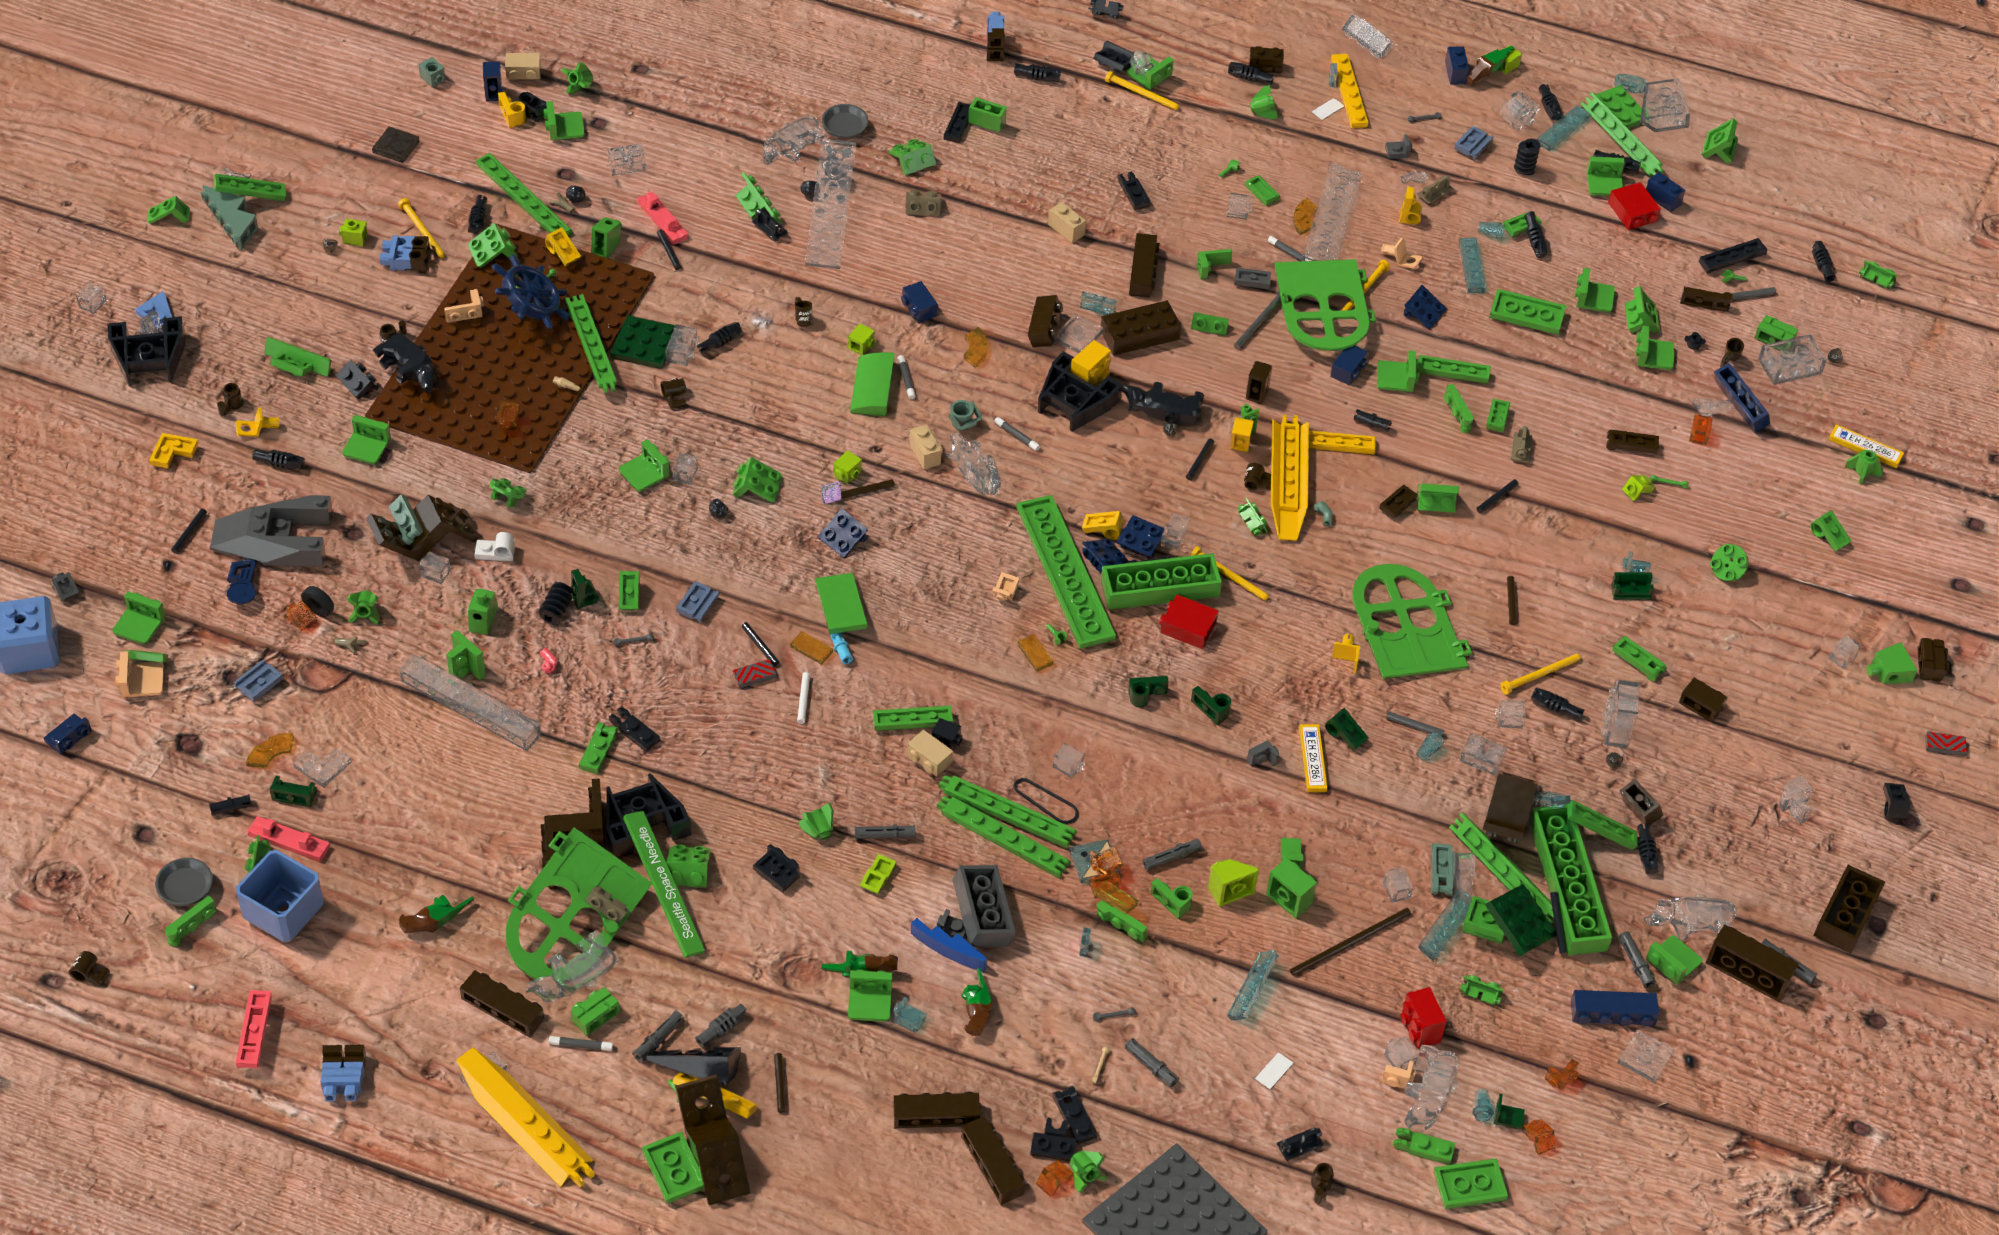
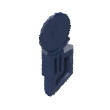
M247 559L231 563L227 581L231 583L227 590V598L232 603L246 604L253 601L256 597V591L252 582L257 560ZM243 568L241 569L240 576L236 575L237 570Z

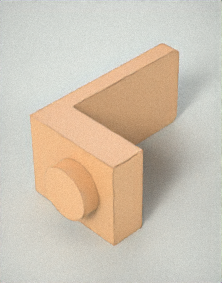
M477 289L470 290L472 303L445 308L446 322L482 317L481 307L484 306L483 297L479 296Z

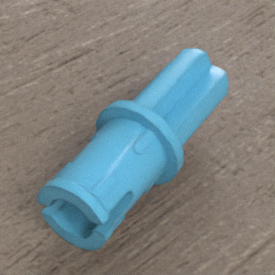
M842 633L830 634L834 643V650L838 653L842 664L851 663L853 656L849 651V644L844 640Z

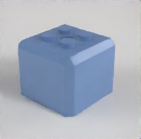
M38 596L0 602V672L12 674L56 667L60 663L58 625L50 598Z
M278 850L269 851L236 887L242 917L283 942L291 941L324 905L318 873ZM281 906L289 907L286 911H278Z

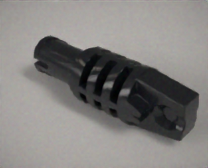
M1230 62L1228 66V73L1238 78L1247 79L1254 83L1257 81L1269 85L1273 83L1274 75L1262 72L1257 67L1237 62Z
M1016 63L1014 67V74L1026 75L1030 79L1059 82L1061 77L1060 70L1047 66H1035V64L1029 66Z
M1542 84L1539 87V92L1542 95L1541 101L1544 109L1552 120H1560L1562 112L1555 94L1551 93L1549 85Z
M1595 150L1593 157L1624 158L1623 172L1637 174L1640 169L1641 162L1623 155L1620 156V154H1609Z
M482 195L476 197L475 205L472 206L468 218V232L477 235L484 224L487 213L485 208L487 197L484 196L481 199Z
M1530 211L1524 215L1528 227L1526 231L1536 257L1543 258L1547 254L1545 236L1543 235L1542 227L1537 223L1535 212Z
M1815 241L1812 247L1814 260L1818 270L1823 273L1825 281L1831 282L1836 277L1832 269L1833 262L1823 242Z
M739 322L730 323L711 333L707 340L697 345V348H701L699 352L704 355L711 349L720 348L733 340L742 332Z
M255 449L252 454L253 460L266 462L270 466L285 469H302L305 465L304 457L289 452Z
M1535 688L1531 696V700L1543 708H1547L1559 715L1566 714L1578 721L1581 720L1585 709L1570 704L1568 699L1540 688Z
M1644 823V829L1643 824H1639L1637 826L1640 838L1638 850L1641 863L1646 874L1657 873L1658 852L1655 839L1651 837L1650 825Z

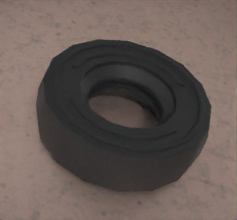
M309 586L302 592V602L312 613L320 617H327L334 610L332 599L320 588Z

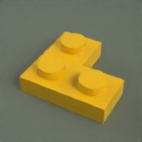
M162 433L149 459L150 465L169 468L174 455L193 458L199 445L198 439Z

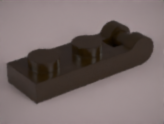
M1684 286L1680 304L1726 312L1730 308L1733 295L1730 292L1722 294Z
M1609 430L1607 432L1608 440L1606 447L1609 450L1623 449L1651 454L1658 453L1659 436L1620 430Z

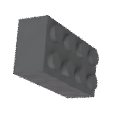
M959 865L952 881L968 942L973 947H1008L1016 932L998 866Z

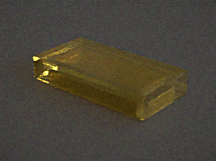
M803 631L790 643L792 649L821 665L833 653L832 647Z
M1035 634L1017 642L1018 647L1036 672L1053 665L1052 658Z
M1106 880L1096 887L1093 895L1125 915L1138 905L1137 899Z

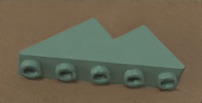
M203 185V192H200L203 201L207 202L210 211L215 213L219 224H223L226 234L231 235L233 244L238 245L242 250L258 228L256 215L246 212L245 197L216 192L214 188Z

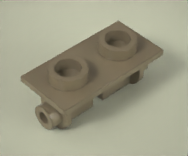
M1444 175L1437 182L1424 187L1417 195L1430 204L1453 190L1449 185L1451 178L1448 175Z
M1522 426L1519 432H1514L1511 460L1526 463L1530 461L1532 435H1530V430L1526 426Z
M595 886L585 901L619 925L629 911L626 908L627 905H624L616 898L613 901L609 900L612 895L601 886Z

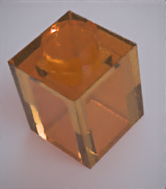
M1695 414L1691 425L1689 442L1707 446L1713 418Z

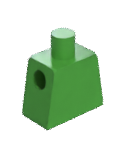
M604 217L592 227L591 253L605 258L610 257L620 242L622 223L619 220Z
M481 588L475 590L468 607L469 632L488 635L498 610L495 592Z
M1902 642L1876 652L1872 664L1866 666L1867 674L1869 676L1878 675L1883 684L1913 682L1918 671Z

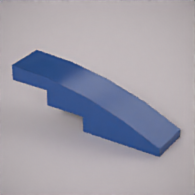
M918 918L911 922V934L927 947L963 966L976 970L980 968L982 972L986 970L987 958L958 933L951 938L939 926L931 930Z

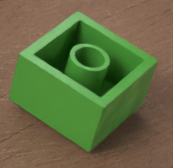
M1286 858L1270 871L1266 895L1297 919L1312 906L1317 882L1311 875H1307L1296 863Z

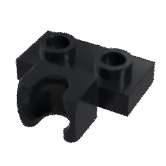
M1047 1118L1044 1134L1033 1133L1030 1155L1070 1161L1074 1155L1076 1139L1066 1137L1068 1122L1064 1120L1061 1127L1055 1129L1052 1127V1119Z

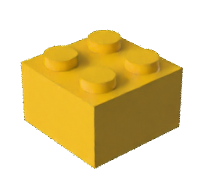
M1093 340L1072 359L1071 373L1097 387L1110 374L1111 350Z

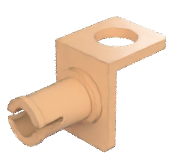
M1400 238L1395 246L1383 244L1381 249L1383 255L1396 257L1397 266L1415 269L1422 260V256L1407 254L1404 238ZM1410 259L1416 260L1414 263H1407Z

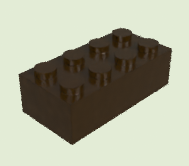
M1168 300L1101 316L1100 332L1113 356L1176 341L1180 338L1181 324Z
M1847 865L1813 936L1852 953L1880 896L1885 881Z
M1726 924L1723 925L1715 938L1706 960V964L1779 1003L1791 985L1799 963L1792 958L1784 956L1773 948L1765 946L1754 938L1748 937Z

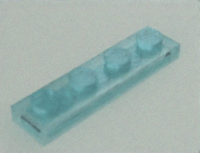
M1578 105L1575 106L1539 136L1537 141H1539L1541 147L1551 151L1587 121L1591 113Z
M1459 238L1467 293H1485L1486 287L1477 238Z
M1551 791L1535 792L1533 799L1535 805L1552 807L1554 809L1564 808V804L1571 803L1570 795Z
M1459 889L1454 894L1418 945V948L1432 961L1438 957L1467 915L1472 898L1462 889Z
M1275 950L1259 952L1227 1014L1231 1021L1247 1019L1250 1015L1251 1009L1259 998V994L1279 957Z

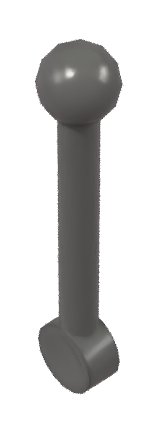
M1436 112L1434 115L1417 117L1409 116L1408 121L1413 122L1414 120L1429 118L1440 119L1441 113Z
M648 634L643 637L622 640L615 638L613 642L615 646H620L621 643L642 640L652 641L654 635Z
M1130 1007L1128 1010L1106 1014L1096 1012L1093 1014V1020L1098 1022L1101 1018L1126 1014L1134 1015L1136 1010Z

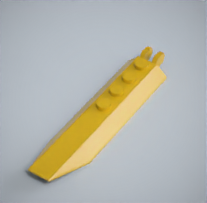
M1282 414L1281 425L1272 420L1271 509L1278 540L1297 541L1308 508L1309 422L1299 426L1298 415H1294L1292 418L1293 424L1287 423V415Z
M474 1047L456 1059L476 1101L560 1188L569 1178L579 1187H582L585 1183L583 1178L577 1173L579 1170L590 1179L595 1176L594 1171L586 1164L594 1160L509 1073Z

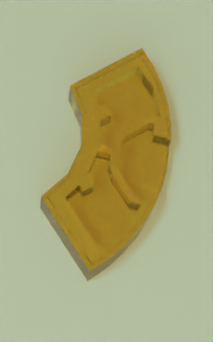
M1308 197L1297 205L1294 212L1293 224L1299 235L1314 229V223L1311 218L1317 213L1318 208Z
M979 327L965 335L969 348L964 353V359L974 368H977L984 361L988 347L987 338Z
M277 734L269 737L268 740L260 745L257 744L247 758V767L267 768L269 762L276 756L291 753L294 734Z

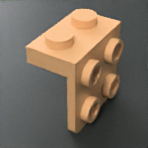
M120 652V660L116 662L117 672H119V676H116V687H120L122 698L161 695L163 693V662L131 663L129 652Z

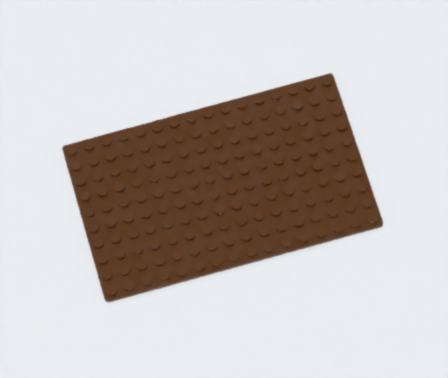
M496 224L501 229L505 228L509 232V239L516 247L515 252L521 265H527L535 269L543 265L545 267L543 274L546 276L551 269L556 270V274L549 279L557 289H565L567 291L566 296H560V308L570 314L565 298L569 297L571 302H573L572 296H576L580 300L579 295H584L599 337L607 353L618 336L627 315H631L652 282L654 273L580 249L577 250L581 258L565 266L557 253H550L544 238ZM501 253L484 267L479 268L472 256L414 342L424 347L432 363L437 368L439 375L438 388L432 387L433 391L426 393L419 386L418 380L413 379L400 384L396 379L398 376L396 371L399 370L397 367L365 414V417L389 424V428L531 473L590 381L593 372L572 317L569 320H565L557 313H554L550 317L553 323V329L551 330L546 328L541 319H535L525 315L524 319H519L518 314L512 311V303L507 299L506 295H497L495 293L496 288H503V276L492 269V265L498 264L506 271H509L514 267L510 259ZM477 289L479 296H482L484 306L481 307L482 317L446 322L445 308L472 303L470 290ZM555 376L563 377L579 386L580 390L575 391L559 387L553 383V379Z

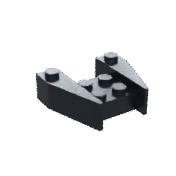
M182 316L163 318L164 332L129 336L126 322L107 324L111 352L128 386H131V373L166 370L168 381L172 382L186 344Z
M1062 351L1052 362L1038 398V413H1041L1048 404L1070 416V431L1072 432L1110 411L1122 398V384L1107 376L1098 387H1095L1071 373V361L1074 357Z
M651 773L648 774L647 784L613 794L610 787H606L607 838L610 850L615 857L622 858L634 854L633 840L623 819L626 814L644 811L650 826L664 822L672 841L692 835L690 818L684 805Z

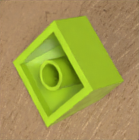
M1231 859L1218 861L1211 866L1208 890L1219 907L1252 895L1256 890L1259 870L1257 867Z

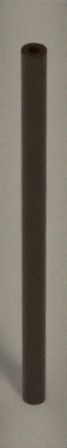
M1409 908L1389 916L1291 968L1290 973L1296 976L1411 915Z

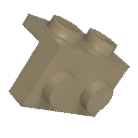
M911 190L906 192L905 213L939 216L941 194H937V191L920 193L918 190Z

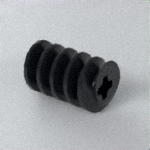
M1530 138L1519 143L1514 169L1518 173L1524 175L1534 174L1541 147L1539 141Z
M562 582L552 584L548 595L539 609V615L545 622L551 625H558L560 623L563 613H565L569 602L572 600V588Z

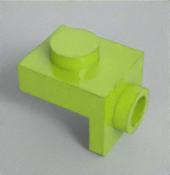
M1632 475L1622 490L1633 501H1636L1641 493H1652L1655 486L1646 475Z

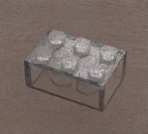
M1811 334L1763 345L1758 358L1774 385L1820 375L1827 361Z
M1616 679L1614 687H1610L1609 698L1606 700L1605 710L1602 713V721L1605 723L1602 726L1601 737H1604V745L1627 749L1638 716L1640 683Z

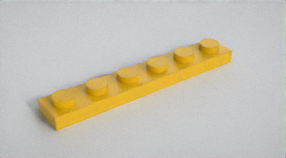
M1348 54L1331 55V62L1335 75L1337 68V82L1351 128L1368 127V119Z

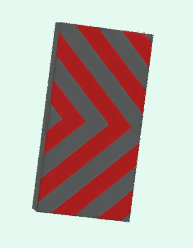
M770 659L733 670V675L739 689L776 678V672Z
M1926 732V751L1959 756L1966 755V737Z

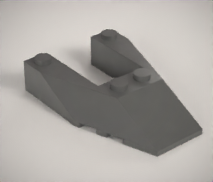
M310 495L252 507L216 519L210 550L230 556L233 554L243 556L244 560L253 559L261 561L262 565L323 567L325 558L323 537L290 536L292 524L330 525L333 513L331 497Z

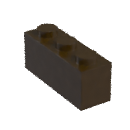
M1057 295L1039 296L1036 298L1027 334L1032 347L1053 346L1054 338L1057 337V326L1060 324V313L1063 312V304L1059 301Z

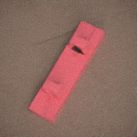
M650 192L637 198V203L658 228L664 231L666 237L673 245L688 239L686 230L680 225L677 218L663 205L657 195Z
M257 816L247 831L250 837L256 839L260 835L259 840L261 841L266 840L269 844L318 862L322 861L330 848V843L313 837L310 833H302L283 826L269 818L264 819Z
M250 990L235 1063L237 1068H258L272 1000L271 991Z

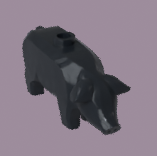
M393 335L386 342L378 344L373 349L378 358L384 355L379 362L385 370L397 364L399 370L396 371L398 375L396 379L400 384L413 379L418 380L419 386L426 393H431L433 391L432 387L438 388L439 375L437 368L432 363L424 347L417 345L406 335Z
M1154 382L1152 389L1148 391L1130 385L1122 387V392L1126 395L1129 402L1128 411L1137 412L1141 410L1153 419L1186 427L1201 423V405L1204 400L1202 392L1196 391L1194 396L1182 397L1175 393L1163 392V384L1160 382Z

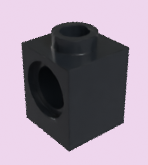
M939 718L931 732L934 738L952 751L956 745L959 746L963 739L961 726Z

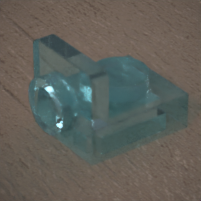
M1629 551L1627 558H1623L1622 568L1625 569V572L1650 571L1651 562L1633 560L1632 551Z
M906 997L903 998L901 1003L898 1002L893 1010V1014H895L894 1023L914 1033L918 1032L927 1016V1013L908 1005V998Z

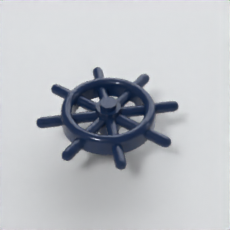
M516 255L510 256V261L514 267L509 271H506L498 264L492 265V269L503 276V288H496L495 293L497 295H506L512 303V311L518 314L519 319H524L525 315L541 319L546 328L551 330L553 329V323L550 317L554 313H557L565 320L571 318L568 312L559 307L560 296H566L567 291L555 287L553 282L543 274L545 270L543 265H540L538 269L521 265Z

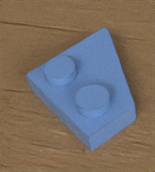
M163 291L135 309L136 314L158 332L164 330L163 318L172 317Z

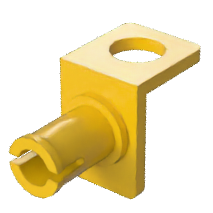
M258 407L254 421H236L237 435L259 437L262 428L279 429V417H263L262 409ZM245 425L248 426L251 430L249 432H245L241 430L240 427Z
M1345 634L1342 637V643H1334L1332 657L1354 661L1353 674H1356L1360 646L1354 645L1355 637L1350 634V639H1348V634Z

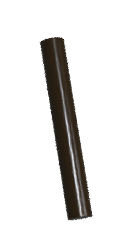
M891 479L841 491L840 499L894 487V481Z
M1508 576L1509 624L1515 625L1517 624L1515 581L1513 576Z
M781 1053L774 1054L777 1111L784 1113L786 1112L783 1056Z

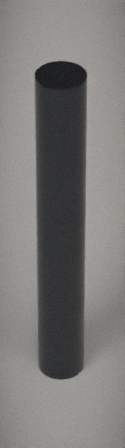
M660 229L657 231V235L674 269L679 270L681 265L664 231Z
M1209 438L1186 475L1187 480L1191 481L1215 443L1213 439Z
M1513 479L1480 504L1476 510L1479 513L1485 511L1518 486V481Z
M201 508L171 548L173 553L177 554L197 528L207 514L205 509Z
M748 622L743 623L741 626L766 658L770 659L771 664L777 666L779 660Z
M1551 892L1550 897L1559 954L1568 953L1558 892Z

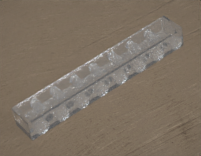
M413 654L399 669L400 678L403 683L526 752L541 737L540 724L535 719L526 717L519 710L508 707L503 701H498L488 693L476 689L472 684H467L460 680L456 675L447 673L443 668L431 664L424 657Z

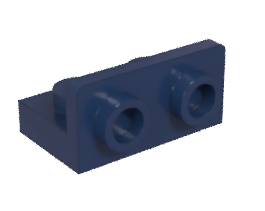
M72 714L43 737L44 741L62 755L65 751L71 749L81 738L88 735L91 731L89 720L86 717L81 719L76 714Z

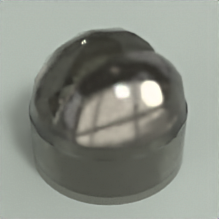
M324 239L323 249L326 252L328 249H331L330 253L334 252L338 241Z
M1839 348L1830 350L1827 355L1828 360L1832 363H1838L1843 360V355Z
M1164 422L1163 432L1167 436L1175 435L1178 425Z
M1611 752L1606 756V763L1612 769H1617L1623 762V757L1616 752Z

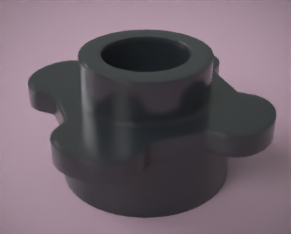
M1693 332L1692 335L1685 336L1684 338L1687 346L1693 350L1699 349L1701 345L1706 343V340L1701 338L1697 332Z

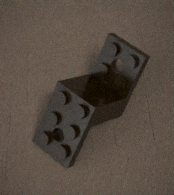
M427 495L413 509L423 529V533L420 536H416L410 545L402 540V533L396 522L388 521L384 517L372 513L366 518L380 546L416 561L425 556L448 532L474 543L479 539L476 532L477 528L471 522L470 514L467 510L455 507L452 503H446L440 498Z
M1499 771L1482 829L1486 831V835L1496 838L1498 834L1506 836L1505 840L1517 843L1518 840L1522 841L1538 781Z
M600 778L592 779V787H588V813L544 816V824H541L542 868L545 867L556 852L548 845L559 831L568 836L575 827L604 848ZM559 838L555 845L559 847L564 840ZM549 886V889H557V886Z
M717 1074L676 1085L675 1089L687 1143L699 1164L707 1204L710 1206L751 1194L738 1133L727 1118ZM706 1097L704 1105H695L697 1098ZM727 1173L730 1175L727 1182H719L722 1174Z

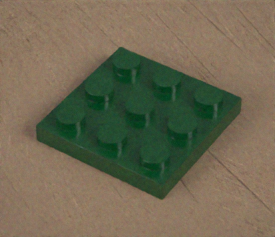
M627 315L611 350V358L663 369L679 332V326Z
M1524 884L1491 900L1485 905L1519 956L1528 953L1557 936L1554 926L1549 922L1541 907L1538 906Z

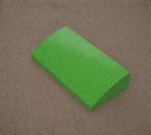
M871 353L858 357L850 413L887 416L895 353Z

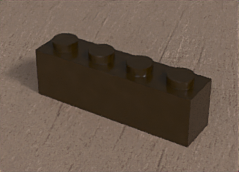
M1136 233L1129 289L1130 296L1150 298V292L1154 291L1155 280H1152V278H1156L1157 268H1154V265L1157 266L1158 255H1155V253H1159L1160 243H1157V235Z
M474 970L460 987L462 1000L529 1038L545 1020L544 1011L540 1004L525 999L521 993L511 991L505 984L495 982L485 973H479Z
M968 1091L953 1094L944 1092L942 1094L921 1093L919 1095H909L902 1093L893 1095L894 1129L962 1127L980 1118L979 1093Z
M983 1116L963 1125L961 1137L1000 1205L1023 1196L1026 1181L1021 1173L1018 1174L1015 1169L1014 1159L1011 1156L1008 1157L1005 1152L1004 1142L1001 1139L998 1140L992 1122L989 1123L986 1117Z

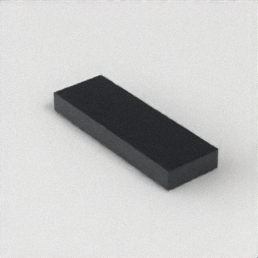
M958 102L943 135L944 140L960 143L969 124L970 104Z

